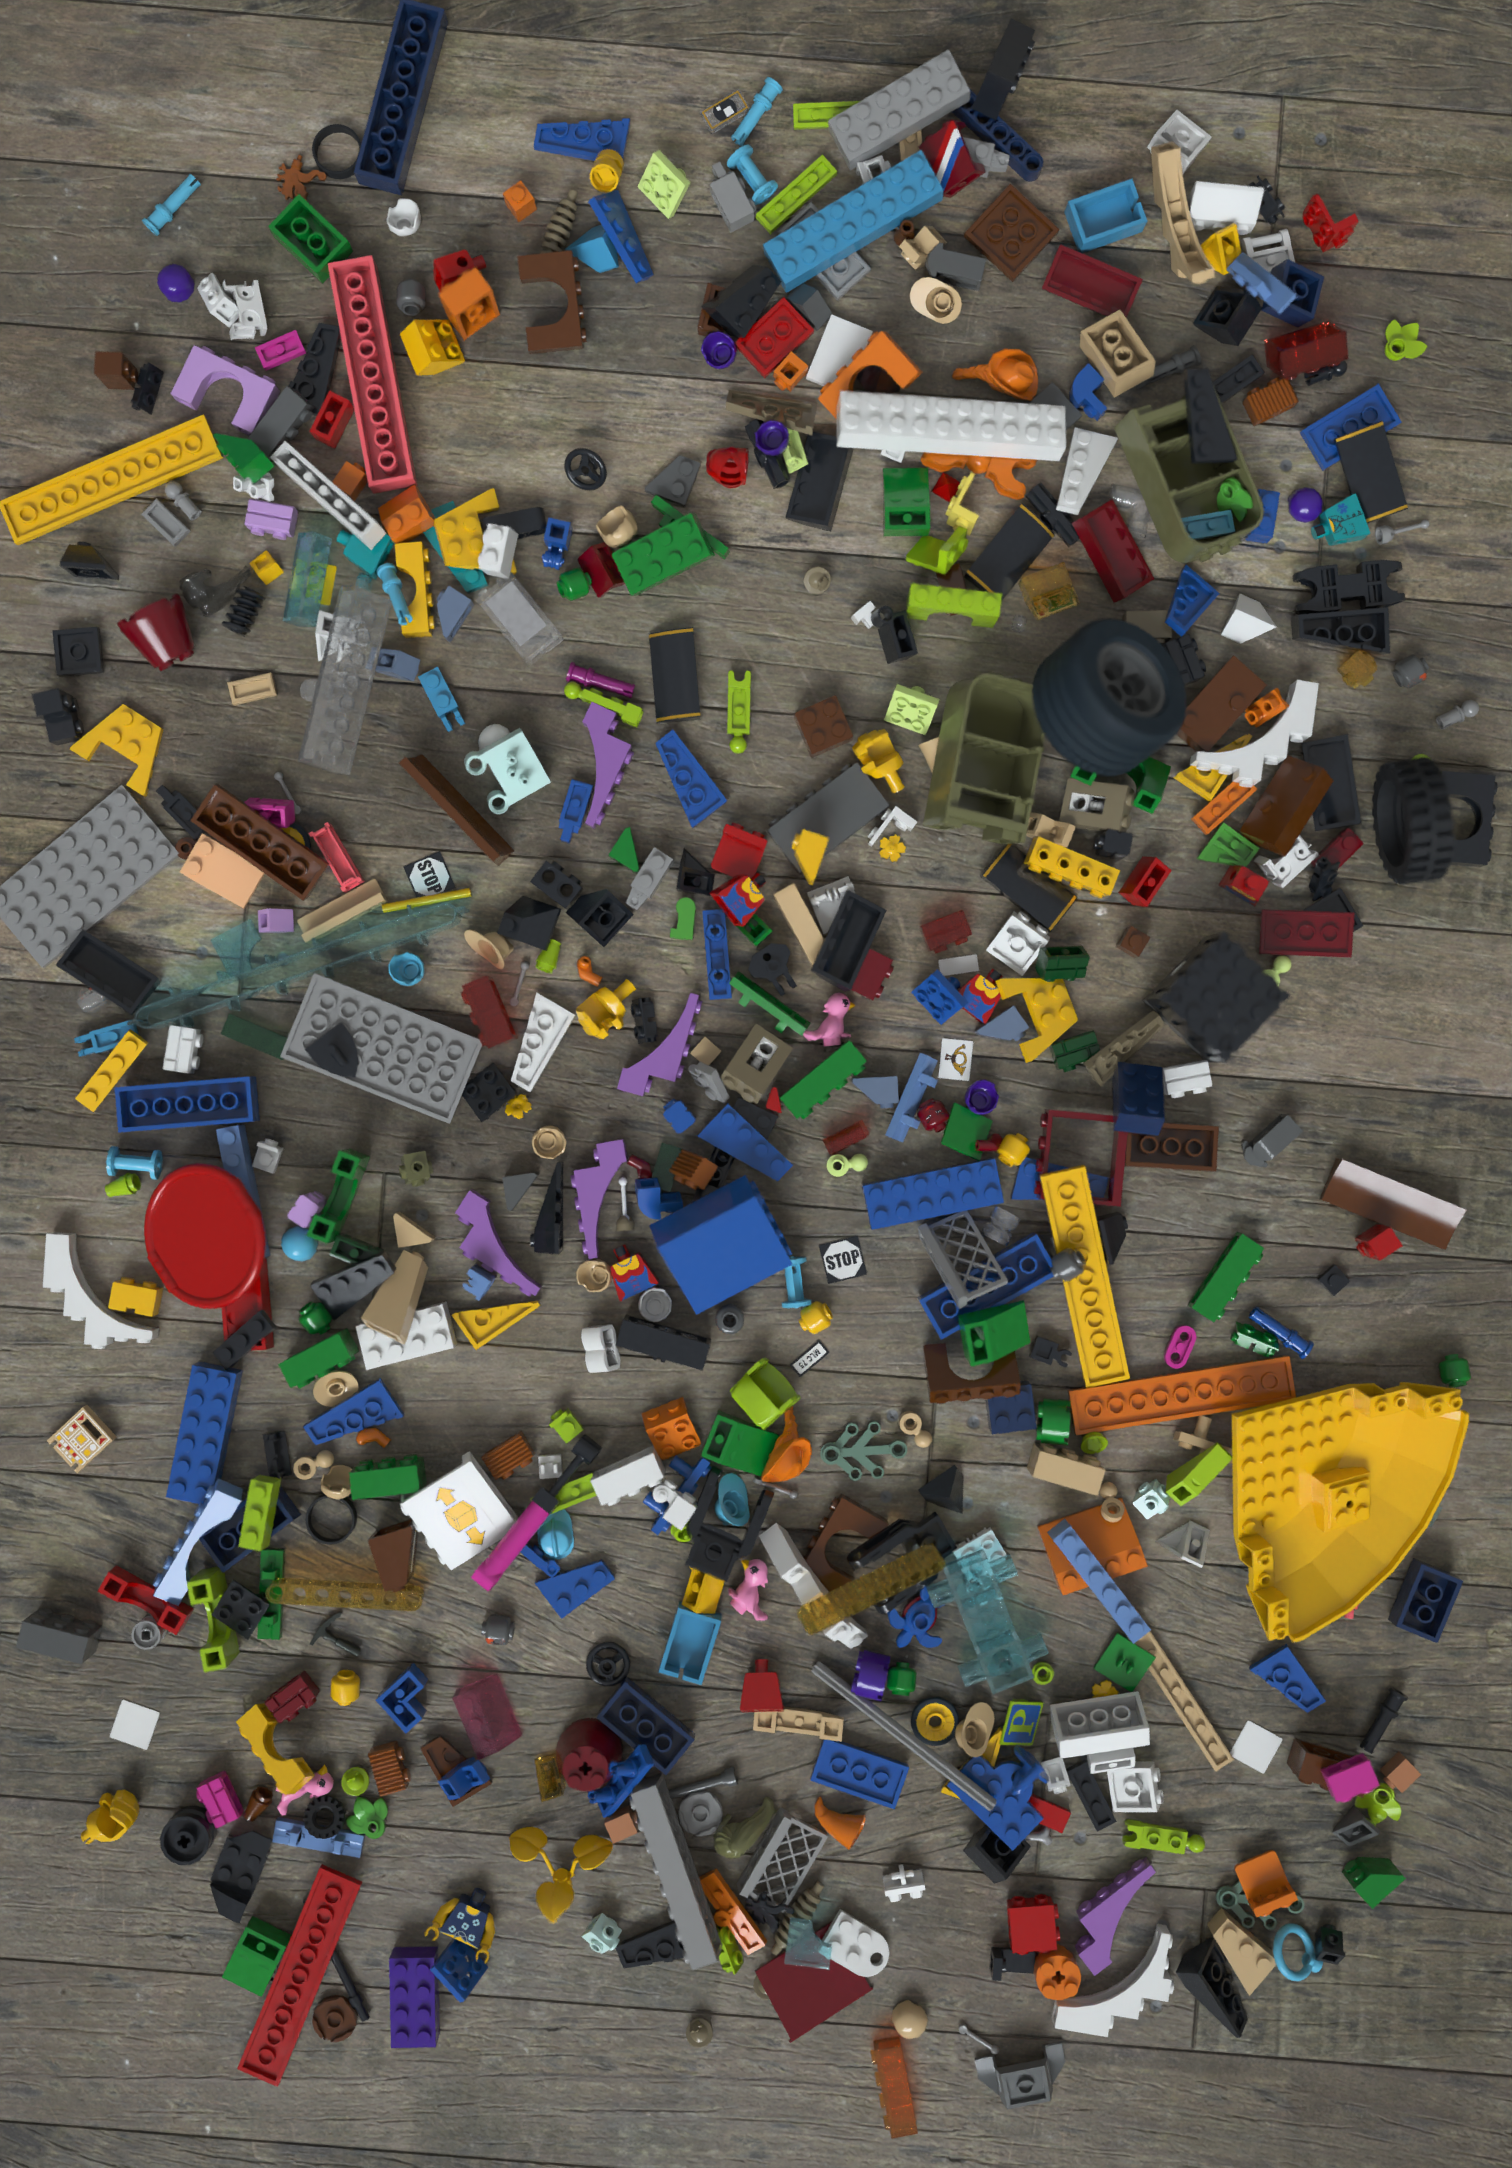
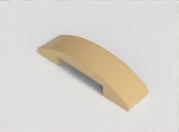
M784 1707V1712H754L753 1731L769 1733L784 1731L820 1736L819 1739L842 1742L844 1718L820 1711Z

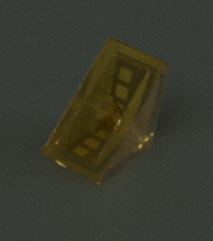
M556 1753L535 1759L541 1801L544 1802L563 1796L566 1782L558 1767Z

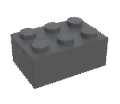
M41 1608L22 1621L16 1648L83 1664L96 1652L102 1626L97 1625L93 1620L85 1619L81 1621L74 1619L75 1617L70 1614L58 1615L54 1614L50 1609Z

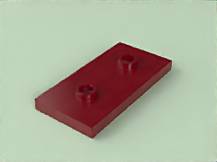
M1262 909L1259 954L1352 958L1355 912Z

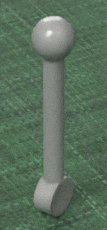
M276 772L274 778L281 784L287 798L294 801L282 779L283 774ZM294 801L295 814L298 815L301 813V807L296 805Z
M527 961L521 963L522 969L513 998L509 1001L511 1006L519 1004L517 998L525 971L529 968Z
M757 1477L753 1480L756 1484L788 1494L792 1499L798 1496L795 1490L784 1489L764 1482Z
M962 2023L959 2025V2032L961 2034L971 2036L989 2048L992 2054L996 2055L999 2053L997 2045H991L968 2030L966 2024Z

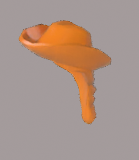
M1003 349L994 353L988 364L970 368H957L952 374L955 380L981 379L987 382L992 389L1020 400L1032 401L1038 389L1037 367L1032 357L1020 349Z
M793 1406L784 1413V1431L777 1438L774 1449L763 1469L762 1481L773 1483L790 1480L799 1476L809 1465L812 1454L811 1444L805 1437L799 1438Z

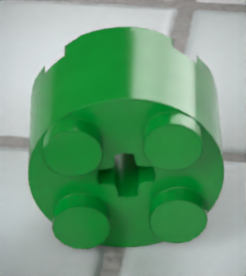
M1043 1398V1402H1038V1417L1042 1418V1424H1037L1036 1437L1037 1440H1041V1444L1068 1446V1439L1064 1438H1069L1071 1412H1069L1070 1408H1066V1406L1071 1407V1400Z

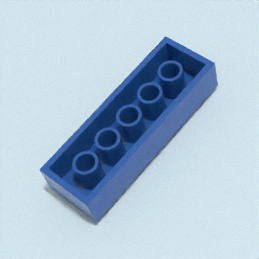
M256 1076L114 1087L118 1132L260 1121Z
M987 1158L980 1161L861 1184L869 1224L872 1230L1004 1203L995 1158Z
M1033 1232L993 1255L1006 1276L1008 1284L968 1301L967 1306L960 1309L945 1283L917 1297L941 1340L960 1330L958 1315L1004 1305L1054 1277L1051 1272V1267H1053L1051 1258L1036 1233ZM988 1258L979 1263L987 1265ZM972 1267L969 1276L982 1279L984 1270ZM989 1271L985 1278L986 1281L990 1282L1000 1279L996 1273ZM967 1281L965 1287L968 1293H971L978 1289L979 1284Z
M201 1361L192 1365L166 1494L167 1498L203 1504L206 1500L204 1496L210 1485L214 1486L217 1479L222 1478L243 1370L236 1368L225 1370L221 1365Z

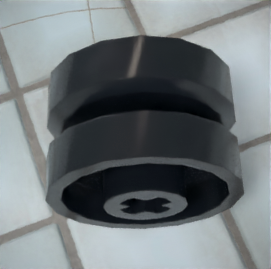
M197 1805L183 1807L164 1826L160 1836V1847L163 1854L171 1862L178 1865L196 1863L214 1843L217 1828L207 1820V1809Z

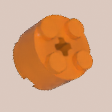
M1057 1944V1950H1051L1049 1953H1039L1035 1956L1034 1976L1037 1986L1044 1997L1053 2000H1064L1077 1994L1081 1982V1973L1074 1955L1066 1947Z

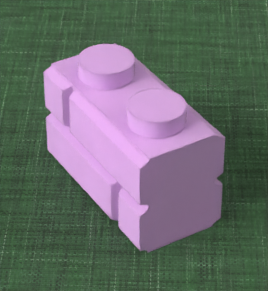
M249 499L245 526L251 530L252 534L264 536V533H270L276 539L286 540V537H294L298 511L293 506Z
M317 1191L300 1195L295 1203L296 1206H293L288 1213V1218L303 1228L310 1227L314 1214L320 1213L327 1203L325 1201L326 1197Z

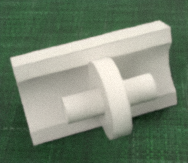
M267 472L255 484L248 477L244 480L240 474L233 478L234 490L239 492L245 491L255 499L261 498L268 502L274 501L272 488L275 484L270 473Z
M903 1864L899 1865L900 1872L882 1875L885 1896H888L891 1902L900 1901L902 1899L901 1894L910 1893V1897L913 1899L922 1897V1892L925 1890L922 1869L904 1871Z

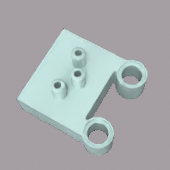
M520 728L478 752H469L464 758L466 769L472 775L482 774L488 763L502 786L504 792L494 790L487 796L488 806L495 814L506 812L510 805L551 783ZM478 758L481 760L478 768L469 766L472 759ZM497 797L504 799L503 804L499 807L492 805L493 799Z

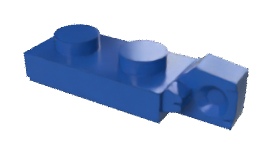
M574 779L571 780L559 819V828L563 829L561 841L570 844L573 833H579L593 791V785Z
M527 1543L521 1550V1553L551 1578L561 1569V1566L555 1559L545 1558L543 1556L545 1554L544 1551L537 1545L532 1547Z

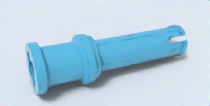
M770 77L765 79V85L759 94H755L753 105L731 136L733 141L736 139L735 143L737 145H744V142L763 113L772 108L771 103L777 94L782 93L783 88Z
M192 174L188 175L163 204H157L155 210L147 219H142L144 225L156 236L160 234L159 230L167 222L173 220V213L201 186L198 180L194 181L196 178Z
M384 563L378 567L377 575L382 579L384 592L389 594L399 624L407 625L405 617H407L409 623L412 622L413 618L401 591V579L397 577V569L393 563Z

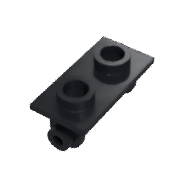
M1258 175L1257 179L1259 182L1256 184L1251 182L1248 186L1264 188L1262 201L1265 204L1260 207L1259 212L1265 219V222H1269L1272 225L1278 220L1276 216L1279 214L1283 218L1285 217L1282 212L1285 206L1279 197L1274 199L1270 194L1273 188L1266 178L1261 180Z
M150 362L140 367L137 384L141 385V388H135L130 402L132 403L131 408L138 411L142 409L152 415L164 372Z
M1321 857L1316 861L1315 873H1313L1309 883V889L1314 893L1313 902L1321 897H1327L1332 892L1334 880L1338 875L1339 861L1332 864L1326 857Z
M650 997L632 1000L631 1014L635 1019L634 1036L638 1040V1044L656 1042V1037H658L656 1021L648 1022V1018L655 1017L653 1001H651Z
M285 1431L263 1434L269 1477L282 1479L283 1476L292 1475Z

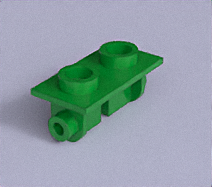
M1236 1322L1237 1333L1233 1332L1230 1337L1234 1344L1249 1349L1251 1343H1254L1252 1351L1265 1357H1273L1275 1350L1279 1351L1278 1339L1269 1332L1263 1333L1258 1331L1250 1324Z

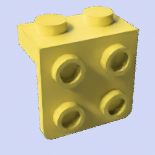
M973 472L970 473L969 477H963L956 493L958 497L953 496L945 514L949 516L946 524L952 526L954 531L959 526L966 528L967 535L969 536L974 529L979 515L960 505L974 479L975 473Z

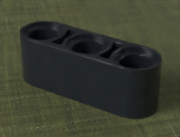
M543 507L488 516L480 520L483 534L487 530L489 523L510 527L518 534L517 539L544 534L547 526Z

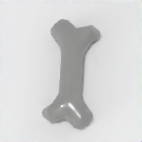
M1046 1826L1041 1831L1030 1832L1025 1838L1026 1841H1041L1047 1846L1053 1841L1049 1835L1050 1828Z

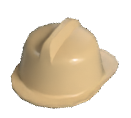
M925 277L916 281L911 288V304L920 314L942 324L952 322L960 314L962 308L961 297L958 291L935 278Z
M471 929L466 930L464 933L467 943L475 952L490 961L496 968H504V960L514 950V946L503 935L497 932L482 935Z
M975 1703L969 1709L965 1720H962L955 1730L958 1747L964 1749L965 1753L971 1757H979L985 1752L993 1729L994 1713L987 1703Z

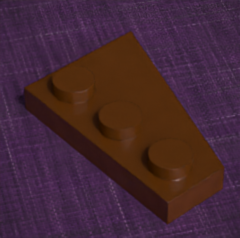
M441 1735L420 1746L437 1780H440L455 1766L467 1760ZM489 1779L485 1784L472 1787L461 1798L449 1800L452 1807L491 1785L492 1781Z

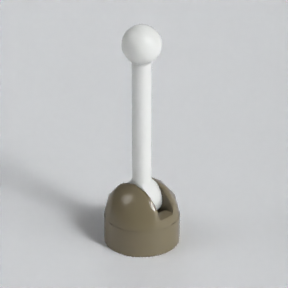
M625 1177L619 1179L623 1215L617 1220V1231L635 1230L633 1219L627 1215L626 1184L628 1181Z

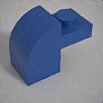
M1088 363L1075 377L1069 391V401L1076 409L1082 405L1085 414L1098 421L1104 415L1107 407L1094 393L1101 387L1104 378Z
M657 1178L635 1179V1194L642 1213L647 1217L660 1220L662 1211L672 1213L683 1208L680 1192L660 1193V1185Z
M471 1757L455 1766L437 1782L448 1799L453 1800L461 1798L472 1787L485 1784L490 1777L484 1764Z

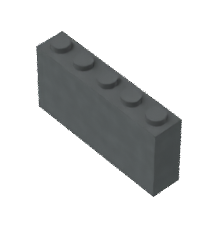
M851 763L847 764L840 770L841 775L835 779L832 776L822 784L824 788L818 792L815 790L811 791L804 797L806 800L800 806L797 803L786 811L788 815L782 819L777 817L768 824L770 828L767 830V833L799 875L803 872L794 856L795 850L792 849L796 834L801 835L804 829L829 838L823 854L824 857L890 806L867 774L862 772L858 763H855L853 766Z

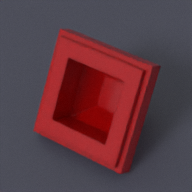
M943 472L931 492L950 503L953 496L956 495L961 482Z

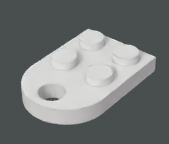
M839 1909L817 1948L818 1952L862 1977H871L880 1973L885 1968L889 1959V1947L884 1937L875 1929ZM880 1953L881 1960L878 1963H871L870 1958L872 1954Z

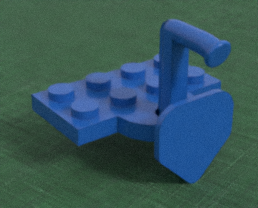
M1018 1745L1014 1746L1013 1751L1020 1759V1763L1006 1761L993 1767L981 1755L979 1757H972L959 1770L996 1799V1805L991 1811L984 1808L950 1780L947 1783V1786L1012 1851L1044 1819V1816L1028 1801L1032 1795L1033 1781L1038 1777L1045 1784L1049 1782V1776L1035 1757Z

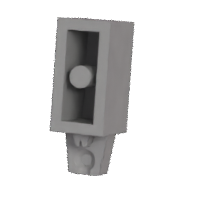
M963 137L973 162L983 164L986 171L980 177L987 178L989 171L1006 172L1010 155L994 150L995 144Z
M721 162L712 165V172L716 179L710 183V194L730 233L754 221L756 207L752 198H747L744 192L746 188L742 179H737L734 171L726 173Z
M654 847L630 885L632 889L626 904L638 910L648 898L651 899L674 863V860Z

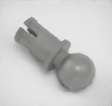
M176 481L166 484L165 493L170 499H176L174 502L175 506L180 507L191 521L197 519L202 511L189 498L190 495L187 492L183 493L182 486Z
M1466 700L1462 703L1461 708L1456 705L1449 712L1437 716V725L1443 730L1454 723L1463 722L1465 717H1474L1479 711V705L1474 700Z

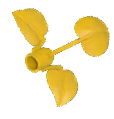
M524 1827L515 1831L509 1837L511 1853L517 1860L523 1862L531 1861L537 1857L538 1853L545 1860L553 1876L554 1883H542L537 1889L536 1901L542 1914L552 1923L556 1922L558 1917L570 1907L574 1900L571 1878L575 1876L576 1864L579 1862L580 1867L584 1870L594 1869L607 1859L613 1849V1844L609 1840L596 1835L583 1836L573 1847V1853L577 1858L573 1860L570 1871L564 1868H559L555 1871L545 1851L542 1849L547 1844L548 1839L541 1829Z

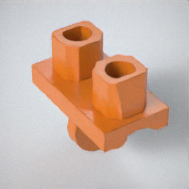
M1275 688L1248 706L1245 710V717L1250 725L1254 724L1257 728L1288 708L1289 705L1281 697L1279 689Z

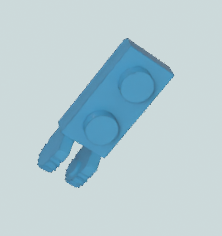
M436 667L418 676L430 702L447 731L453 730L450 721L446 717L451 712L455 714V718L460 725L465 724L458 710L459 706L440 669Z
M135 1020L90 1031L89 1034L74 1038L75 1043L92 1041L93 1047L78 1051L79 1057L114 1049L130 1029L138 1034Z

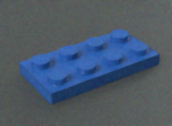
M1377 384L1303 429L1300 434L1320 468L1324 471L1340 461L1334 438L1383 421L1387 433L1398 426L1401 420L1382 388Z
M823 1739L810 1781L895 1810L909 1770V1764L845 1742Z

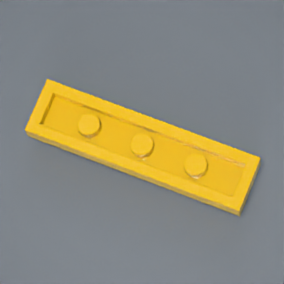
M131 1029L128 1030L75 1099L94 1112L149 1042Z

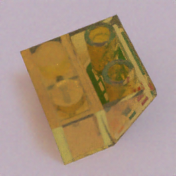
M1064 562L1022 577L1018 584L1027 607L1037 621L1080 604Z

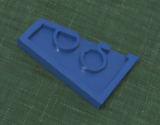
M1185 565L1181 570L1165 623L1182 637L1220 593L1188 565Z
M603 1559L577 1567L574 1570L556 1574L553 1578L537 1580L535 1584L562 1619L615 1579V1575Z
M1287 1643L1249 1666L1250 1671L1256 1675L1258 1674L1266 1680V1683L1278 1689L1286 1698L1307 1713L1326 1702L1325 1697Z

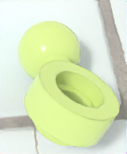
M1280 955L1274 959L1272 970L1265 969L1262 971L1265 974H1269L1280 984L1279 974L1290 970L1291 960L1285 955Z
M834 1154L827 1161L828 1172L836 1177L846 1174L849 1168H853L855 1171H863L868 1166V1159L863 1154H855L851 1159H848L843 1154ZM837 1161L842 1164V1168L839 1170L834 1168V1163Z

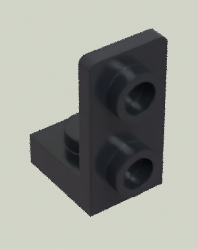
M991 1947L989 1969L992 1981H1001L1002 1973L1005 1972L1033 1974L1035 1951L1019 1955L1012 1953L1011 1948Z

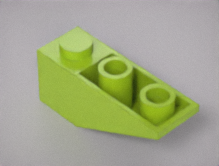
M1218 1442L1168 1474L1165 1492L1180 1506L1184 1505L1202 1492L1232 1460V1455Z

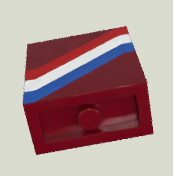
M954 119L945 122L942 125V129L928 135L924 139L925 142L918 146L943 188V197L948 198L953 197L986 172L983 164L973 162L960 132L966 127L965 123Z

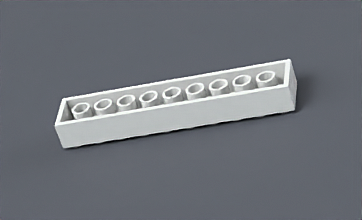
M840 391L837 402V447L1060 461L1066 448L1065 406Z

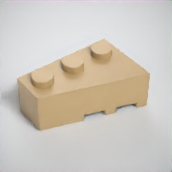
M1221 1908L1207 1925L1250 1996L1276 1966L1274 1955L1271 1949Z

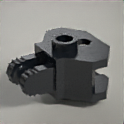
M771 943L752 956L748 971L753 978L768 979L781 996L785 992L776 980L781 975L785 976L790 987L795 988L797 986L786 966L791 953L786 944ZM765 954H769L771 956V959L769 961H765L763 959V956Z

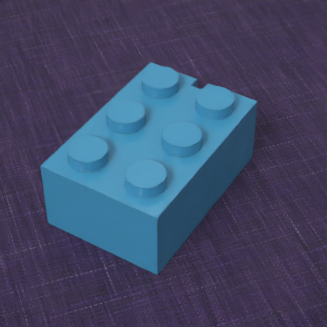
M1133 179L1068 201L1064 213L1078 252L1085 253L1143 231L1147 219L1141 202L1137 203L1139 196Z
M679 1601L659 1665V1673L678 1678L680 1668H683L682 1680L702 1685L721 1624L722 1614L717 1612L715 1614L695 1613L681 1605L682 1602Z

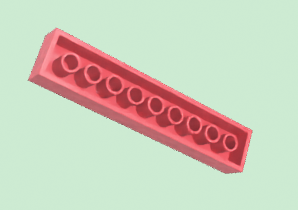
M370 255L328 263L369 488L373 494L408 488L413 484L418 486L376 262L373 256Z

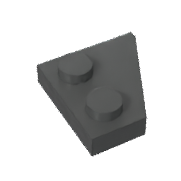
M679 455L645 487V492L685 507L701 463Z

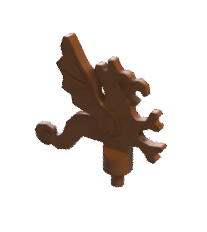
M298 155L297 160L293 159L290 169H287L284 163H282V167H278L279 170L285 171L283 175L277 174V181L285 179V183L282 184L283 188L278 186V190L285 195L286 200L289 197L294 199L293 189L295 186V196L300 194L307 201L308 193L302 183H309L316 176L321 181H325L327 178L326 174L319 170H312L307 174L300 172L303 163L301 162L302 156Z

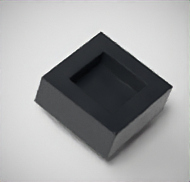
M1335 1264L1331 1265L1317 1278L1332 1296H1335L1350 1282Z

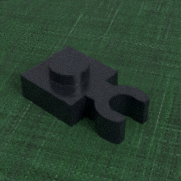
M1036 1336L1029 1357L1049 1365L1052 1364L1054 1359L1060 1366L1067 1367L1068 1364L1062 1362L1061 1357L1064 1354L1071 1356L1072 1353L1067 1349L1057 1350L1058 1343Z

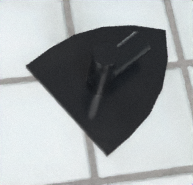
M342 1022L305 1049L309 1056L326 1071L342 1077H356L358 1067L357 1049L352 1036Z

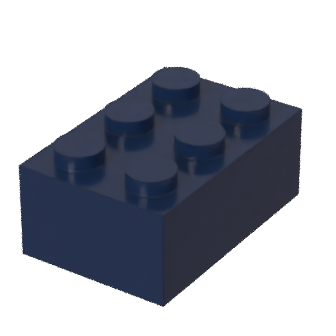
M1118 1062L1112 1078L1113 1130L1159 1136L1165 1120L1162 1067Z
M1413 1558L1388 1620L1396 1627L1438 1643L1463 1580L1452 1573Z

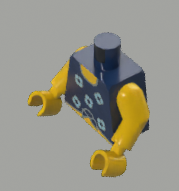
M475 1888L471 1896L461 1894L459 1898H453L443 1904L432 1921L433 1925L425 1930L424 1936H427L429 1930L432 1929L435 1931L432 1941L436 1940L439 1932L476 1949H479V1946H481V1949L476 1953V1961L480 1953H485L487 1956L485 1963H487L489 1960L488 1949L492 1945L495 1925L493 1915L489 1913L490 1905L483 1902L487 1894L486 1891L481 1888Z

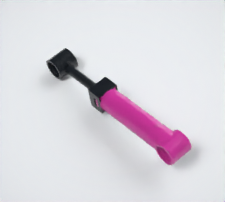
M586 1434L580 1438L571 1450L576 1457L549 1491L541 1487L528 1507L473 1573L471 1578L487 1592L495 1586L543 1522L560 1504L561 1501L555 1496L582 1462L590 1465L600 1453L602 1447Z

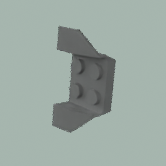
M1062 2041L1042 2045L1044 2059L997 2068L994 2055L974 2058L978 2079L1000 2096V2100L1006 2109L1051 2101L1052 2085L1065 2064Z

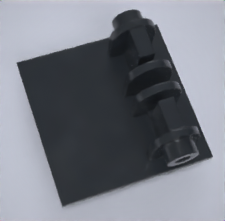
M494 1063L469 1081L462 1093V1096L481 1122L486 1119L488 1120L489 1116L499 1111V1108L504 1107V1104L512 1098L514 1099L517 1095L516 1090L510 1086Z
M233 1579L211 1615L249 1640L270 1606L268 1603L269 1595L265 1592L256 1595Z

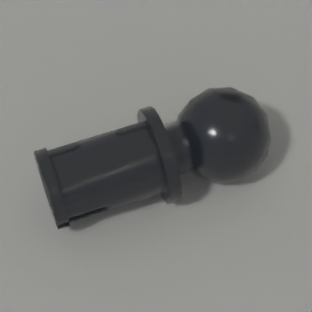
M1340 358L1333 360L1330 365L1323 363L1321 367L1304 373V379L1314 376V378L1305 382L1308 386H1311L1323 380L1330 381L1332 375L1341 377L1347 371V363Z

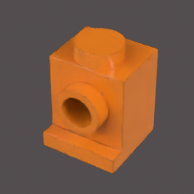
M791 351L774 370L773 378L776 379L774 381L775 385L782 391L787 389L791 392L799 381L808 374V365ZM790 373L793 377L789 379L785 375Z

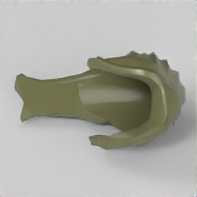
M768 1797L764 1798L760 1809L742 1822L727 1824L731 1816L730 1814L724 1816L723 1821L713 1836L714 1848L717 1853L729 1859L740 1858L741 1855H744L745 1851H748L768 1825L772 1815L777 1813V1810L774 1809L773 1800Z

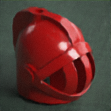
M723 447L709 451L706 461L707 473L717 483L726 488H736L745 485L749 464L748 448Z

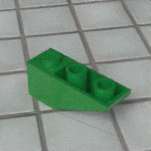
M218 433L213 435L219 442L216 445L217 448L226 456V459L244 480L248 477L255 484L274 467V464L252 440Z

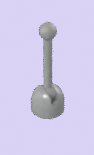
M1422 520L1421 523L1395 530L1388 525L1379 526L1375 529L1376 541L1379 545L1386 544L1394 538V534L1417 528L1426 529L1430 523L1428 520Z

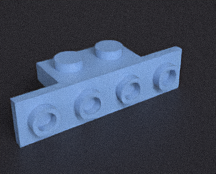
M1244 252L1226 269L1239 286L1245 285L1246 290L1254 298L1258 296L1279 314L1297 297L1293 291Z

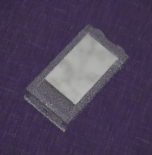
M510 572L509 579L499 577L493 587L490 589L487 587L479 593V598L476 601L528 667L532 666L564 640L561 633L512 572Z

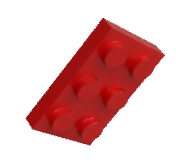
M783 297L751 327L745 338H739L734 343L743 356L766 378L791 351L794 352L814 333V329Z

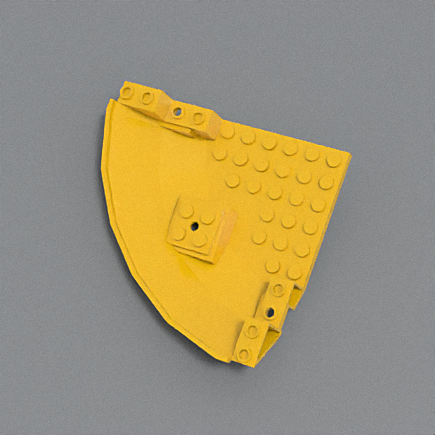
M1399 1382V1386L1382 1389L1374 1383L1346 1384L1232 1414L1233 1535L1239 1559L1248 1566L1249 1583L1246 1584L1247 1592L1269 1641L1274 1639L1281 1640L1286 1636H1289L1290 1640L1294 1643L1306 1639L1351 1612L1390 1576L1428 1527L1454 1477L1469 1424V1413L1465 1410H1460L1462 1405L1461 1389L1409 1382Z

